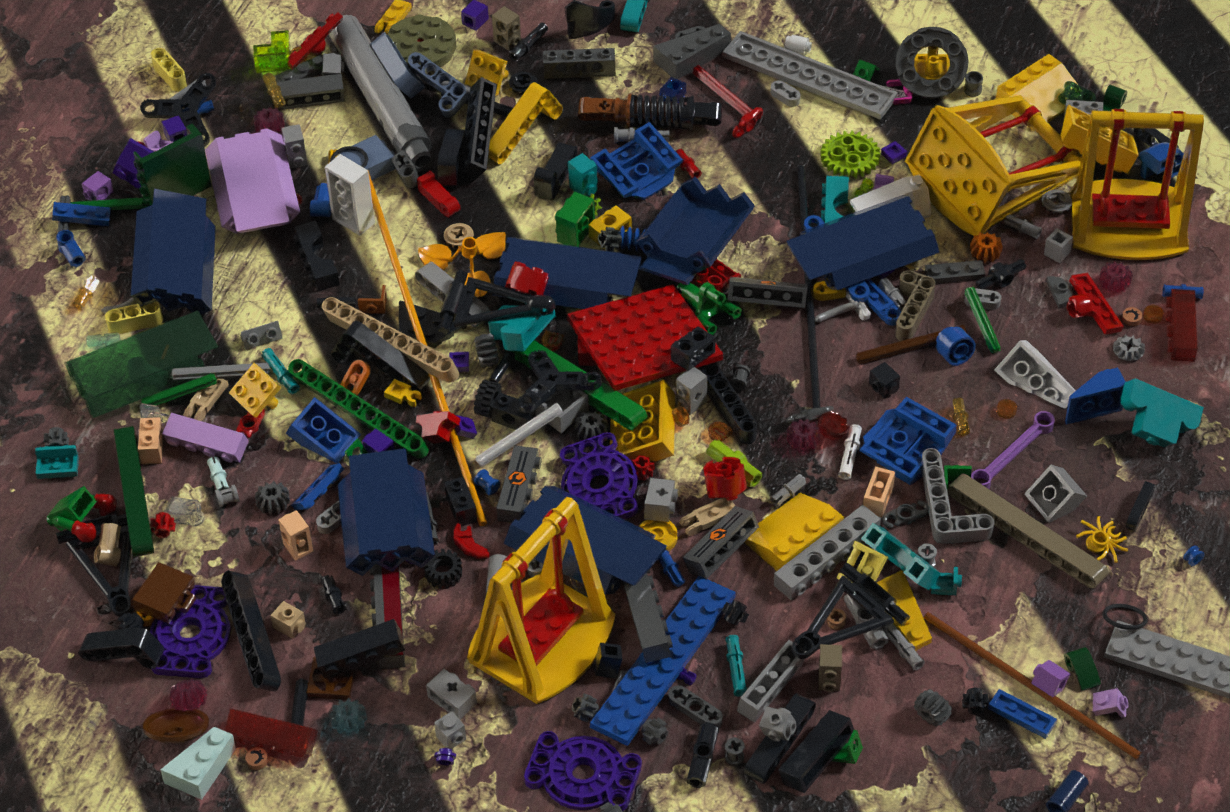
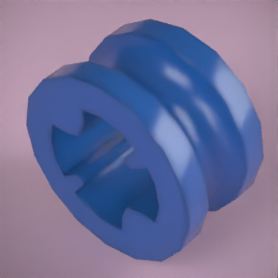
M1195 545L1185 552L1183 559L1188 561L1190 566H1195L1203 559L1205 554L1203 551H1199V547Z

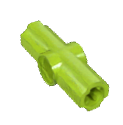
M719 440L712 441L706 449V454L717 462L722 461V457L739 458L741 464H744L747 485L755 487L759 484L762 473L748 463L747 458L742 452L738 450L732 451Z

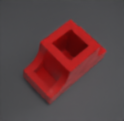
M434 411L431 414L417 415L416 423L422 426L421 437L436 444L449 442L452 430L460 425V418L449 411Z

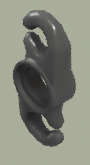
M826 406L804 410L785 419V422H805L832 412L834 407Z
M920 500L917 502L919 506L924 507V510H917L916 503L911 505L902 504L898 508L885 513L882 517V524L891 529L894 525H909L913 521L927 515L929 511L928 504ZM906 511L909 512L911 516L905 518L902 517L900 513ZM887 519H894V525L892 523H888Z

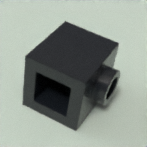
M884 362L870 370L869 384L876 393L885 398L890 394L896 393L899 389L900 375Z
M600 642L594 660L595 674L604 678L617 679L622 662L621 645Z

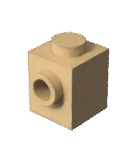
M285 601L270 615L273 628L292 639L298 633H301L306 625L304 612Z

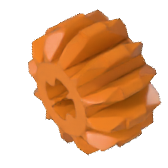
M988 231L986 234L980 232L978 236L974 235L970 243V251L972 257H976L977 260H983L984 263L986 261L993 263L995 259H999L1003 249L1001 238L996 237L995 233L991 235Z

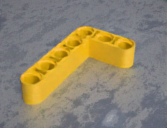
M536 82L530 84L491 138L488 158L498 164L504 163L540 112L554 120L559 118L563 107L549 90Z

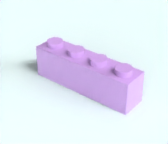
M174 413L170 414L162 433L167 443L172 446H185L187 450L192 452L199 450L209 457L216 455L227 462H240L249 442L244 433Z

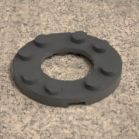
M924 27L908 35L902 41L896 55V72L900 82L912 94L922 98L937 99L951 94L962 84L968 70V54L960 38L951 31L941 27ZM928 46H936L943 49L950 60V67L947 73L937 80L922 78L914 67V59L917 53Z

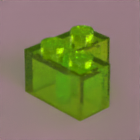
M289 30L272 31L271 44L253 45L256 73L286 71L290 69L288 66V57L291 54Z

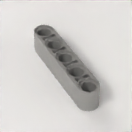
M429 262L415 272L418 282L444 302L449 284L454 279L433 262ZM474 296L468 316L490 312L489 308ZM481 323L471 324V326L476 327Z

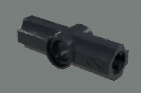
M706 722L700 725L697 741L693 747V757L687 783L694 788L706 786L719 733V727L715 726L714 723Z

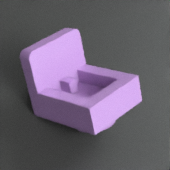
M154 131L143 139L145 146L154 152L173 143L172 141L162 140L159 131Z
M1118 688L1093 693V713L1096 716L1117 712L1121 718L1126 717L1128 700Z

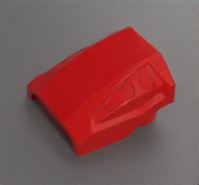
M716 259L711 267L698 272L690 283L700 288L704 283L708 282L722 293L729 288L730 277L741 278V274L736 273Z

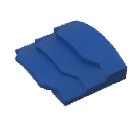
M650 122L635 130L634 139L615 151L609 153L606 149H603L590 157V160L596 163L597 172L600 176H604L623 198L632 196L642 200L651 197L670 185L674 179L675 169L683 162V159Z
M905 397L895 409L886 410L871 430L863 436L864 445L860 448V452L876 460L878 464L888 470L894 471L895 477L912 485L922 477L921 461L924 450L934 448L942 455L955 435L957 425L912 399Z

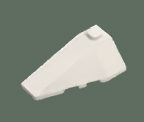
M920 175L901 178L850 200V204L857 212L901 195L909 196L912 200L911 206L914 211L919 210L923 218L931 216L929 190Z
M1027 340L1019 341L995 368V371L1009 384L1024 389L1064 409L1068 407L1069 396L1076 391Z

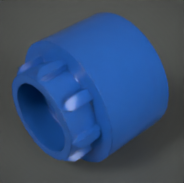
M947 327L938 334L936 340L938 353L953 366H958L968 361L976 347L975 341L961 327Z

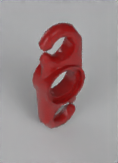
M756 107L749 113L744 114L738 126L734 127L732 136L739 138L745 133L750 132L754 128L757 119H761L763 109Z
M263 409L257 418L247 412V415L240 419L236 431L244 433L247 438H250L252 434L258 431L259 425L265 416V410ZM247 422L255 423L252 427L249 428L244 426Z

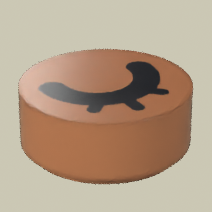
M1129 307L1123 311L1122 321L1124 324L1137 326L1141 323L1142 312L1139 309Z
M259 747L250 749L245 755L246 764L252 770L264 768L268 763L266 751Z

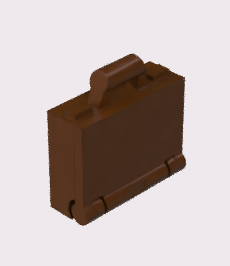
M158 562L132 599L134 609L137 612H142L169 624L177 611L187 613L195 602L196 597L190 593L195 587L193 576Z

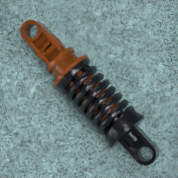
M629 93L625 100L620 99V97H616V99L582 97L579 99L578 118L583 121H615V123L624 121L628 128L642 127L650 122L654 128L659 126L666 128L667 126V128L672 129L674 126L675 129H689V131H692L694 125H720L722 122L723 106L717 102H695L694 96L685 98L681 96L678 104L676 96L672 97V101L670 96H666L665 101L663 96H659L657 101V97L653 95L650 101L649 95H645L643 100L642 95L637 97V95Z

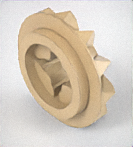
M463 223L452 224L444 231V240H446L447 245L451 244L453 248L455 246H462L464 238L474 236L473 229Z

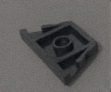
M400 300L399 332L417 340L405 302ZM414 305L427 346L436 348L443 341L453 337L454 332L460 328L463 330L467 328V325L455 328L454 322H452L450 331L444 335L438 331L441 321L440 313Z

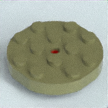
M421 14L408 17L392 25L387 34L398 48L408 66L409 55L418 52L437 66L442 67L452 59L457 47L453 28L439 17H429Z

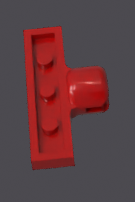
M339 12L335 15L332 13L325 20L327 23L323 27L319 26L313 34L307 36L300 45L302 48L298 52L294 51L290 54L288 66L292 70L308 55L319 56L324 52L326 46L325 38L343 21V16Z
M1088 273L1071 275L1069 282L1078 295L1069 297L1067 302L1069 315L1075 319L1092 316L1105 335L1122 332L1124 326Z

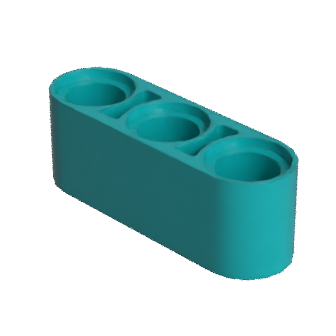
M627 0L621 17V30L639 32L648 0Z

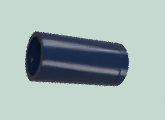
M1071 770L1047 801V809L1050 812H1069L1088 786L1087 778L1082 773Z

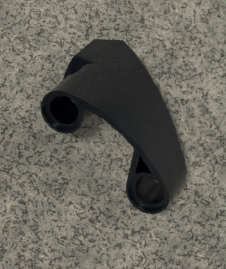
M573 0L565 6L568 36L571 38H582L606 28L615 19L614 2L605 0L597 7Z

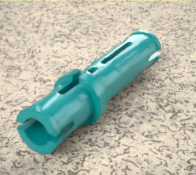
M271 348L263 350L261 356L276 374L278 382L285 386L289 394L297 393L300 386L293 379L289 370L284 367Z
M729 635L725 639L728 651L726 659L730 664L733 694L736 697H741L747 690L742 664L743 652L740 651L739 637L737 635Z

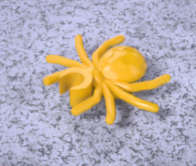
M1097 516L1096 519L1098 529L1090 523L1081 520L1082 524L1092 530L1083 531L1077 534L1076 537L1079 538L1083 535L1093 534L1086 539V547L1093 553H1099L1105 549L1103 554L1096 558L1098 561L1107 555L1109 548L1115 563L1118 560L1113 547L1124 552L1128 551L1127 548L1117 545V543L1126 540L1127 537L1124 536L1118 539L1121 532L1117 535L1111 533L1116 527L1111 526L1114 524L1113 521L1103 526L1102 530L1100 516Z

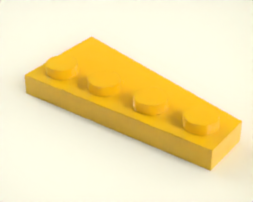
M901 570L876 582L897 600L896 605L910 616L905 625L899 624L895 619L893 624L905 639L915 646V651L932 643L931 634L903 571Z

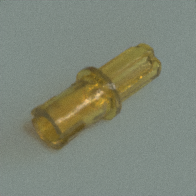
M266 73L263 75V80L268 89L267 94L271 96L276 108H279L278 104L280 107L284 106L286 102L280 92L281 87L277 85L272 73Z
M90 275L84 286L79 289V294L72 303L74 308L83 310L89 298L93 297V292L99 283L96 276Z
M954 398L953 407L955 414L953 419L957 425V434L965 436L970 433L968 424L969 414L965 412L963 398Z

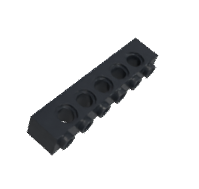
M483 77L470 88L459 174L476 180L487 169L497 84Z

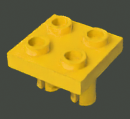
M928 46L927 54H917L914 59L916 72L927 80H937L943 77L950 67L948 55L938 54L939 48L936 46Z
M478 49L473 50L465 84L472 87L483 77L497 84L495 95L497 96L502 80L507 79L509 75L506 70L507 61Z
M253 363L230 390L229 394L252 416L257 418L266 406L271 409L277 407L278 400L274 396L282 387L260 366Z

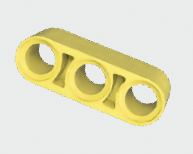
M156 48L152 50L153 68L174 91L178 92L185 88L187 82L185 72L165 49Z
M156 301L143 307L139 304L109 310L105 314V320L109 333L118 335L158 326L163 322L161 306Z

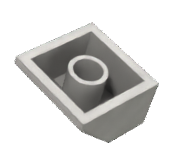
M1050 465L1024 493L1047 522H1052L1073 512L1087 497L1064 468Z

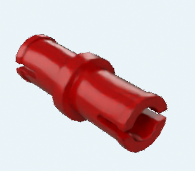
M682 149L676 150L677 154L683 159V162L680 164L681 169L686 171L691 178L696 176L698 179L702 172L697 168L694 160L688 157Z

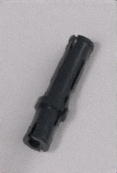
M543 22L539 23L529 35L520 40L517 46L509 52V57L513 61H517L524 53H528L530 47L548 31V26Z

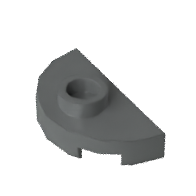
M1048 276L1046 282L1058 309L1065 307L1069 297L1072 296L1070 284L1062 278Z

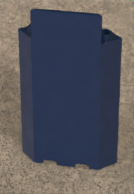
M696 176L681 184L637 240V244L647 255L639 270L689 285L698 272L712 266L755 205L745 192L730 198L720 184L706 191Z
M154 189L153 205L137 211L131 296L141 307L159 301L168 312L182 306H186L195 317L212 311L216 226L206 216V198Z
M903 195L800 232L801 236L786 241L808 279L811 280L826 274L825 283L832 290L848 287L939 253L935 234L931 229H926L924 226L925 219L919 210L914 211L911 206L912 200L910 197Z
M507 237L506 252H502L499 262L500 270L496 271L494 284L505 287L512 265H514L515 261L521 262L526 267L531 268V270L532 267H537L549 274L543 295L551 296L555 300L556 305L586 309L612 302L613 297H610L611 294L631 296L642 257L622 254L621 252ZM492 293V296L503 297Z
M406 448L349 456L350 473L338 484L346 568L361 576L365 575L375 564L393 572L404 560L423 568L435 556L424 473L408 465Z
M545 486L540 491L542 495L537 501L532 500L523 510L525 514L519 521L515 519L511 523L503 543L518 550L542 524L543 517L551 509L556 508L566 497L572 498L579 506L604 594H615L620 587V579L631 585H636L667 547V545L654 539L655 534L556 486ZM568 540L562 561L563 574L584 584L573 545ZM549 542L534 557L535 560L544 564Z

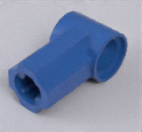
M321 183L316 188L314 200H311L310 203L311 217L331 216L327 183Z
M69 230L58 232L56 238L59 252L65 256L70 266H81L86 258L74 240L73 233Z

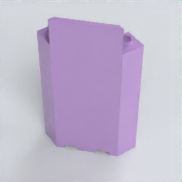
M268 128L261 129V132L249 134V132L235 134L233 138L224 139L219 137L205 149L221 227L236 234L238 232L245 233L286 225L300 213L282 135Z

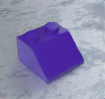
M130 138L112 173L139 189L141 185L136 177L138 171L133 164V161H135L133 152L136 151L143 158L154 151Z

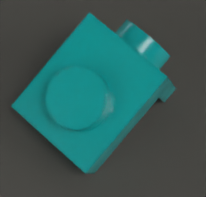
M954 567L953 573H941L931 587V594L956 596L957 587H961L962 575H958V567Z

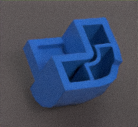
M1157 143L1139 153L1137 158L1142 161L1141 177L1146 179L1155 173L1157 175L1160 173L1164 175L1170 143ZM1179 148L1176 149L1171 178L1178 175L1184 155Z

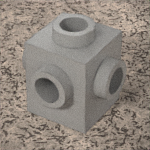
M766 706L759 723V728L764 735L774 741H780V739L789 741L790 736L795 732L796 721L789 710L785 708L774 709Z

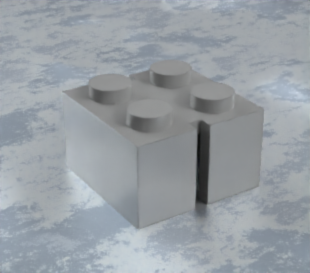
M557 390L536 409V416L555 403H558L563 413L548 422V424L562 433L576 421V417H580L581 412L586 413L589 411L588 395L581 390Z

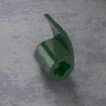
M1110 84L1104 95L1103 111L1120 109L1126 100L1128 91Z
M1086 647L1064 654L1065 664L1069 671H1075L1081 691L1100 686L1101 681L1097 668Z

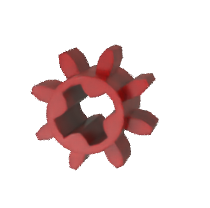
M639 455L635 460H631L636 469L638 480L645 481L649 476L653 477L655 464L653 462L650 463V457ZM630 467V468H629L630 474H633V470H632V468Z
M160 512L156 514L155 519H150L151 533H154L155 536L166 538L170 536V531L175 532L176 523H174V517H171L170 514Z

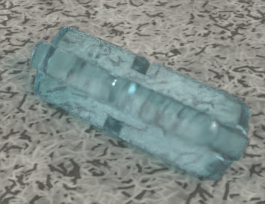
M118 332L106 333L104 336L101 334L88 335L86 337L87 346H103L104 343L105 345L119 344L120 335Z

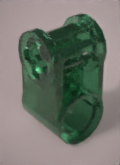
M1072 81L1065 82L1064 90L1058 96V100L1066 105V100L1095 101L1096 99L1092 91Z

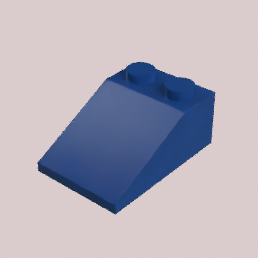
M1118 367L1098 372L1069 396L1065 419L1066 424L1123 410L1121 396L1126 381Z
M315 397L286 432L289 437L301 446L337 464L344 457L345 451L361 436V433Z

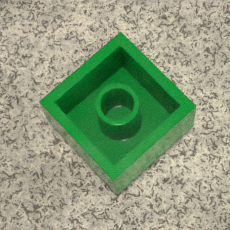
M574 191L571 197L566 199L564 206L555 214L557 242L572 246L581 245L589 234L588 224L595 219L593 198Z

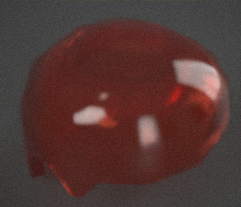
M833 411L825 412L818 420L820 433L824 438L833 441L845 436L850 426H847V418L841 417L840 414Z

